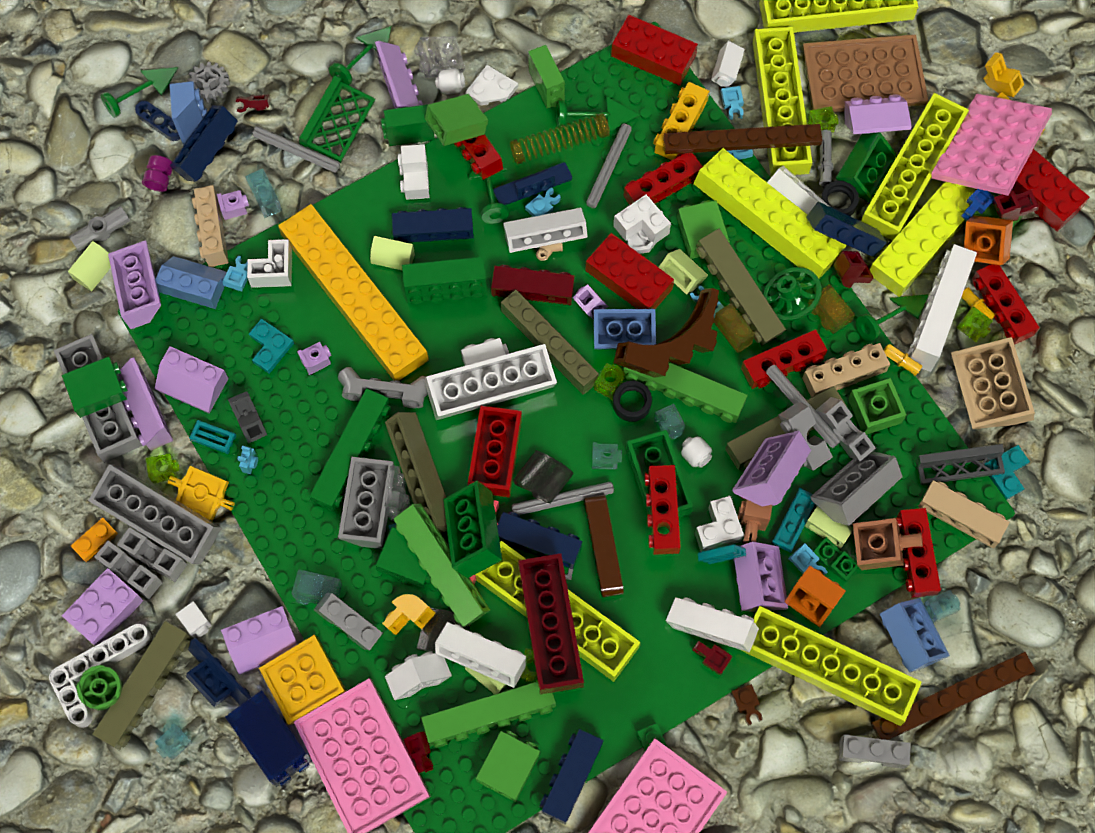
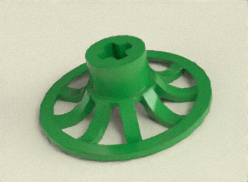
M794 267L785 269L771 278L764 289L763 295L768 302L779 299L778 305L773 309L779 320L794 321L807 316L816 308L821 299L822 286L814 272L806 268ZM791 272H801L797 279L790 276ZM806 274L812 277L813 281L805 284L801 283ZM815 285L817 288L816 294H810L802 290L812 288ZM771 287L778 290L777 294L768 296ZM802 296L814 301L807 308L799 297ZM794 300L803 311L796 315H793L792 301ZM785 301L787 303L786 316L778 314V312L784 306Z

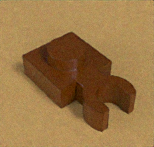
M752 684L731 692L738 712H746L745 722L748 726L752 724L750 720L751 715H755L759 722L762 721V714L755 709L760 703Z

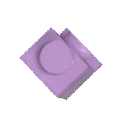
M241 190L223 195L221 193L217 194L224 220L247 214L246 207L249 206L247 196L242 195Z
M588 284L580 288L573 297L592 319L594 309H606L608 307Z
M320 342L303 351H297L309 375L331 364L328 358L331 356L328 347L326 345L322 347Z

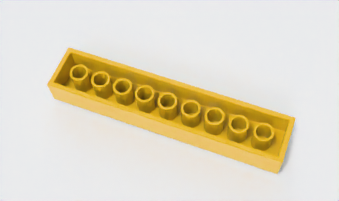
M312 204L278 225L281 236L284 240H289L294 253L394 381H400L429 361L426 349Z

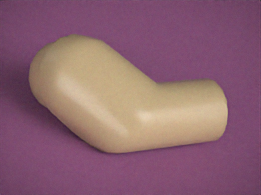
M557 243L542 246L536 252V256L540 261H545L553 252L563 251V244Z

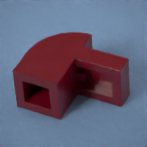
M1012 190L1008 196L1002 194L993 199V204L999 218L1013 220V222L1017 221L1020 216L1034 212L1039 208L1031 190L1015 195Z
M842 251L834 263V269L843 286L851 288L854 283H871L874 279L858 251Z

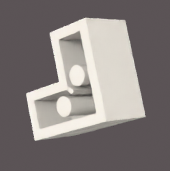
M425 144L401 146V154H398L400 175H404V181H400L401 193L405 192L406 200L429 198L428 163Z
M647 194L614 216V228L625 241L642 230L648 239L655 244L670 233L671 223Z
M288 239L268 240V259H248L247 278L251 288L292 286V248Z
M731 496L711 501L708 510L713 523L699 526L695 531V537L701 552L739 543L744 536Z
M430 651L419 657L417 654L405 658V663L392 667V672L387 674L385 678L394 700L411 697L423 688L439 685L452 675L445 658Z

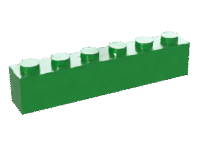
M366 388L309 496L313 503L332 512H335L337 507H341L345 498L343 495L347 487L351 457L363 458L365 453H369L371 450L374 435L379 434L383 418L388 417L391 411L388 397Z

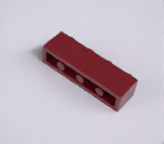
M508 265L495 266L491 286L492 296L508 297L517 290L526 300L571 305L575 275L567 272L551 273L548 270L534 271L526 267L518 269L511 268Z

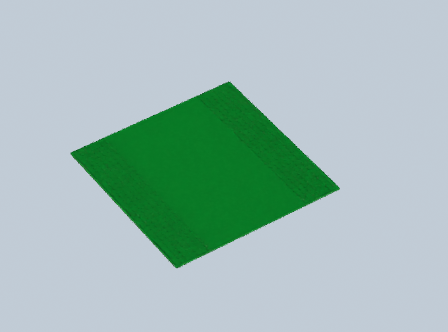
M657 22L650 23L657 27H660ZM611 44L560 72L565 81L567 111L607 112L606 97H609L640 115L626 123L631 126V132L596 208L587 206V199L620 127L608 133L607 117L567 116L566 125L564 127H557L556 107L546 108L536 85L483 113L488 119L485 136L500 155L503 167L507 169L505 172L496 173L491 176L493 190L563 162L566 163L572 175L571 181L552 187L554 193L550 197L555 198L557 195H560L561 200L559 203L552 205L553 211L551 213L581 208L586 221L587 238L562 242L563 251L553 252L545 261H540L536 256V252L540 247L509 253L503 223L533 217L525 210V206L539 194L544 198L547 190L506 205L509 216L503 222L495 224L486 223L481 217L483 208L491 204L486 179L482 180L481 177L469 179L472 171L471 162L464 159L461 148L456 147L454 143L444 146L439 138L425 144L428 163L429 198L406 200L405 192L401 193L400 181H404V175H400L397 159L312 205L428 353L429 361L399 382L411 384L421 376L427 377L463 367L465 365L461 350L471 344H482L490 338H500L502 344L507 345L509 354L535 347L502 313L501 302L506 297L492 296L491 286L495 266L508 265L511 268L518 269L526 267L534 271L548 270L551 273L567 272L575 275L573 297L580 288L588 284L608 306L606 309H636L587 273L586 261L611 233L627 244V240L625 241L614 228V216L630 206L624 198V187L630 181L642 178L646 172L658 169L662 163L672 161L656 154L653 142L656 135L661 134L663 131L661 128L666 118L669 119L671 116L670 110L673 103L679 101L678 95L681 88H685L688 82L705 89L691 68H689L683 82L679 86L611 57ZM709 94L708 101L692 131L735 129ZM698 152L693 154L700 164L704 166L718 152ZM754 154L752 157L739 160L764 181L768 182L771 177ZM675 170L677 173H682L681 170ZM659 179L660 182H666L664 179ZM692 182L655 203L671 223L670 233L658 241L649 253H641V255L657 267L660 266L668 253L681 249L688 256L677 221L678 209L685 205L693 206L708 200L711 202L714 200ZM647 188L642 189L645 192L650 191ZM718 204L730 241L729 244L762 294L767 283L777 273L788 268L797 267ZM459 207L472 208L473 239L410 242V244H413L415 253L412 264L483 257L487 295L481 298L464 297L461 300L445 299L441 302L407 303L403 270L371 264V247L374 236L394 240L392 213L399 211L417 212L418 210L436 211L440 208L447 210ZM285 220L227 250L229 263L212 268L227 272L230 266L236 267L235 260L238 256H241V264L247 263L248 259H268V240H284L278 225ZM292 250V286L251 288L248 280L242 291L225 286L216 309L159 293L161 306L150 323L130 329L121 317L155 379H157L160 362L170 346L225 371L229 379L210 413L166 394L165 396L189 437L197 420L236 434L233 445L229 449V454L193 441L191 442L208 472L229 481L224 498L235 502V505L232 506L234 507L231 510L232 514L304 640L313 635L318 637L345 690L348 691L367 679H372L403 742L405 738L425 731L421 717L495 695L467 672L465 666L445 658L452 675L450 678L439 685L423 688L411 697L398 700L393 698L385 678L387 674L392 672L391 668L405 663V658L417 654L418 657L430 651L435 654V642L446 623L460 624L455 620L454 612L450 606H447L442 600L443 595L439 589L435 588L432 583H426L425 588H421L379 572L376 569V564L382 549L361 547L338 539L344 501L340 508L337 507L335 512H332L313 503L309 497L359 403L358 401H351L342 397L344 386L338 380L339 372L346 367H352L361 379L370 380L371 378H377L384 382L394 380ZM701 257L692 259L708 274L699 286H702L704 289L714 288L719 290L718 301L725 307V310L714 319L711 327L712 330L717 331V343L714 351L701 353L693 350L690 364L677 366L748 395L736 423L725 422L720 416L715 414H706L701 408L696 406H687L682 400L677 398H668L663 392L658 390H650L652 405L644 419L637 422L622 420L613 409V395L616 388L628 380L623 376L624 367L614 364L616 349H594L593 319L585 313L573 297L571 305L527 300L599 373L598 383L583 395L551 363L557 381L554 387L488 405V407L522 411V423L510 497L493 495V500L499 501L496 521L499 523L503 512L507 514L512 512L513 504L605 482H612L614 493L606 495L624 594L602 598L584 500L520 515V518L526 521L532 519L539 522L540 526L545 528L551 526L558 529L564 535L573 534L580 538L582 548L574 566L571 580L566 579L568 590L640 641V647L614 682L580 657L584 687L553 692L556 707L552 708L553 711L548 714L540 715L539 712L532 714V718L525 721H519V719L510 721L511 724L503 728H498V725L490 727L489 732L477 735V732L468 734L469 737L461 741L452 739L447 741L448 744L442 747L435 748L434 745H429L431 753L426 756L432 761L433 770L429 772L423 771L419 774L431 797L403 812L414 833H507L542 811L543 808L540 807V803L545 794H550L552 789L549 786L554 773L559 774L562 768L559 766V762L564 753L568 755L571 748L568 745L573 733H578L579 729L604 740L585 782L587 783L643 748L636 731L658 723L661 733L664 735L773 667V665L753 657L740 649L673 629L666 622L675 597L679 599H684V597L690 598L699 605L706 603L719 611L726 609L739 617L746 615L754 619L756 612L742 611L734 560L730 559L713 564L698 561V553L701 551L695 537L697 527L713 523L708 510L711 501L731 496L737 516L741 502L744 501L741 499V496L734 494L732 490L745 471V468L743 467L740 470L736 468L725 450L727 443L779 416V414L794 405L773 380L763 388L756 387L752 389L741 370L743 361L813 330H817L827 348L824 360L818 364H808L802 371H792L786 376L806 400H809L811 396L802 379L808 367L823 365L831 358L839 359L849 351H860L868 344L876 345L880 343L883 350L888 344L893 345L881 328L879 337L872 342H868L860 336L856 327V320L862 314H871L853 289L843 286L834 269V264L819 279L822 286V295L816 308L801 319L781 321L786 330L775 339L761 346L760 343L753 339L750 327L742 322L739 310L734 309L731 305L727 292L721 290L716 275H712L708 270L706 260ZM791 272L790 276L797 279L801 272ZM806 274L801 283H809L813 279ZM675 283L673 290L655 309L656 344L672 337L688 321L697 305V302L692 300L690 293L686 295ZM815 285L812 288L802 290L810 294H816L817 288ZM698 287L692 291L695 296L700 295ZM771 287L768 296L777 294L778 290ZM802 296L799 297L807 308L814 301ZM779 299L768 302L772 309L778 305ZM795 300L792 301L793 315L803 312ZM786 301L778 314L787 315ZM260 319H263L294 341L292 347L270 374L252 362V359L261 350L263 345L252 339L249 333ZM320 342L322 347L325 345L328 347L331 356L328 357L331 364L309 375L297 351H303ZM803 350L798 351L803 356L808 355L807 352ZM889 357L887 358L890 366L887 372L837 390L847 405L848 410L853 415L850 420L860 431L861 429L848 400L851 391L891 378L906 413V417L901 424L867 434L876 448L873 450L874 452L896 457L902 478L853 523L893 519L897 517L901 510L919 509L918 505L930 484L921 485L916 464L919 455L969 449L918 378L902 366L898 367L897 363ZM785 358L780 359L781 362L784 364L790 363L789 360ZM768 366L762 367L764 371H767L769 368ZM246 391L267 433L266 436L251 443L247 442L228 399ZM627 391L621 396L620 404L626 411L637 412L644 406V397L639 392ZM428 395L424 398L422 408L403 407L402 399L389 398L391 411L388 417L383 418L379 434L374 435L371 450L363 456V458L393 461L395 466L384 545L390 533L389 525L395 524L393 519L414 504L385 422L397 412L416 413L444 493L448 497L468 486L480 408L436 420ZM199 428V430L226 440L229 438L213 431ZM815 429L808 432L807 440L814 435L823 439ZM667 430L693 504L692 514L679 517L681 547L679 554L653 555V548H649L648 535H652V527L647 526V511L626 452V442ZM196 434V436L199 438L208 440L210 442L225 447V444L219 443L217 441ZM688 437H701L712 448V458L705 466L692 467L682 457V443ZM826 442L833 458L814 471L806 467L800 468L798 475L791 483V487L783 496V500L777 505H772L770 521L765 531L758 530L757 543L774 545L772 542L799 488L814 494L853 460L848 456L840 443L832 448ZM242 446L254 449L258 457V464L255 469H252L251 475L243 473L239 467L240 461H238V456L242 454ZM969 462L963 468L972 473L976 472L979 467ZM946 465L942 471L948 475H955L958 469L952 465ZM932 468L923 469L925 479L934 478L938 473ZM989 476L942 482L950 490L963 493L972 502H979L987 510L1003 515L1005 520H1009L1015 515V511ZM816 504L814 505L810 516L812 515V513H813L814 510L816 509V507H817ZM927 513L936 565L977 540ZM805 526L791 553L779 547L787 597L803 575L788 558L803 544H806L813 550L823 539ZM666 527L658 528L660 534L669 533ZM741 527V528H742V531H743V534H744V533H745V527ZM908 529L909 534H917L914 529ZM853 530L839 550L845 551L857 562ZM445 532L441 535L449 546L448 532ZM742 539L741 542L736 543V544H734V545L741 546V545H744L745 543H743V539ZM511 547L526 559L538 557ZM912 549L914 556L921 557L919 550ZM817 561L816 564L818 566H823L827 570L824 576L838 583L845 590V593L821 627H818L789 605L788 609L774 610L772 612L824 635L906 584V579H908L907 571H904L902 566L861 570L858 567L849 579L844 581L820 561ZM564 567L566 575H568L569 568ZM916 570L917 576L924 573L922 570ZM476 581L474 586L490 611L471 625L464 626L463 628L469 632L478 633L492 642L497 641L506 648L518 650L526 656V667L514 688L507 686L503 692L537 682L527 617ZM326 593H333L382 632V635L370 651L362 649L348 638L344 631L329 623L314 611ZM405 594L419 597L436 613L422 629L409 620L397 635L382 624L386 620L387 615L397 608L392 601ZM698 641L710 649L715 644L733 656L721 675H718L702 664L705 657L692 651ZM501 731L504 733L510 731L519 736L517 740L526 743V741L532 742L538 746L537 750L540 751V756L516 802L476 781V777Z

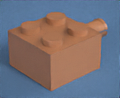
M741 497L744 501L741 502L739 507L738 519L741 520V527H745L743 543L747 544L750 536V542H756L758 530L765 531L771 517L772 505L760 506Z
M896 518L853 523L857 565L861 570L904 565L902 553L904 548L923 546L921 533L900 534L899 523Z

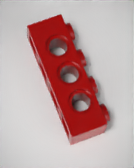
M485 134L454 143L456 147L461 148L464 159L471 162L473 172L476 175L479 174L482 180L503 170L502 159Z
M693 153L678 154L674 160L662 163L658 169L646 172L642 178L636 181H630L624 187V198L631 205L647 194L655 204L694 182L699 170L703 166ZM675 170H681L682 173H677ZM659 179H664L666 182H660ZM647 188L650 191L645 192L642 189Z
M990 264L976 271L972 278L973 285L982 294L985 305L990 307L994 313L996 322L1001 324L1006 338L1012 337L1015 345L1034 336L1040 327L1001 266ZM989 285L995 286L997 290L992 289ZM1000 302H1005L1007 306H1003ZM1011 318L1016 319L1018 323H1014Z
M813 330L744 360L741 370L752 389L756 387L763 388L772 381L766 371L762 369L763 366L770 367L776 365L786 377L792 371H802L808 364H818L823 361L827 348L817 330ZM803 350L807 352L808 355L803 356L798 351ZM785 358L789 360L790 363L784 364L781 362L780 359Z
M675 465L649 466L648 473L644 475L645 486H649V494H646V507L650 506L651 514H647V526L652 527V535H648L649 548H653V555L679 554L681 547ZM663 486L666 491L659 493L655 490V487ZM664 506L668 511L661 514L656 508ZM666 527L669 533L660 534L658 528Z
M926 508L901 510L896 517L899 523L900 534L910 535L908 529H914L917 534H922L923 540L922 547H909L903 550L904 565L902 567L904 571H907L908 577L906 579V589L911 593V598L935 596L941 591ZM912 549L919 550L921 557L914 556ZM917 569L924 572V578L917 576Z

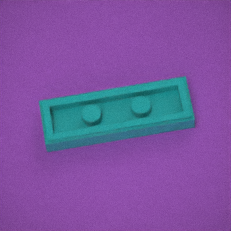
M799 488L772 544L790 553L792 552L815 505L811 500L813 494Z

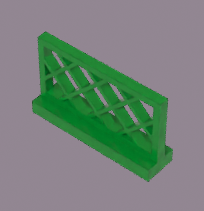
M334 75L300 135L299 144L341 163L375 103V98L341 82V78ZM342 89L350 92L352 98L342 100L340 97ZM364 99L369 102L367 107L359 109L356 101ZM354 102L356 110L346 112L343 104ZM340 105L343 113L333 116L332 107ZM358 113L359 122L350 124L348 116ZM345 117L347 125L337 128L335 119ZM332 120L334 129L324 131L323 123ZM349 129L351 133L350 138L342 140L339 132ZM336 133L339 141L328 143L326 135ZM323 136L326 144L318 146L313 143L315 138ZM341 145L342 152L340 156L332 153L330 147Z

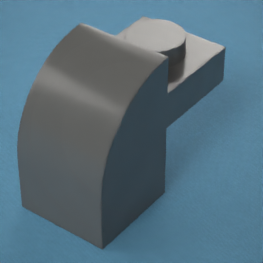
M247 391L228 399L248 443L267 435Z

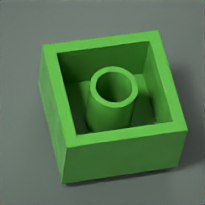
M891 378L854 389L848 398L859 427L866 435L901 424L906 417L905 410Z

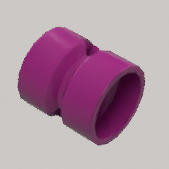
M150 156L146 167L148 170L145 171L142 184L154 191H166L170 180L169 177L173 171V168L170 167L172 161L163 156Z

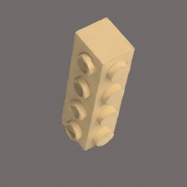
M213 185L194 189L195 197L192 198L194 209H197L194 217L197 226L199 225L200 230H197L199 242H202V247H199L201 258H205L209 267L228 264V254L217 192Z
M880 343L876 345L868 344L860 351H849L839 359L831 358L823 365L808 367L802 379L812 398L833 386L836 390H840L887 372L890 362Z
M934 480L918 505V508H926L927 513L993 549L999 544L1010 523L1005 520L1003 515L987 510L983 504L979 502L974 503L967 499V496L963 493L954 492L946 484Z

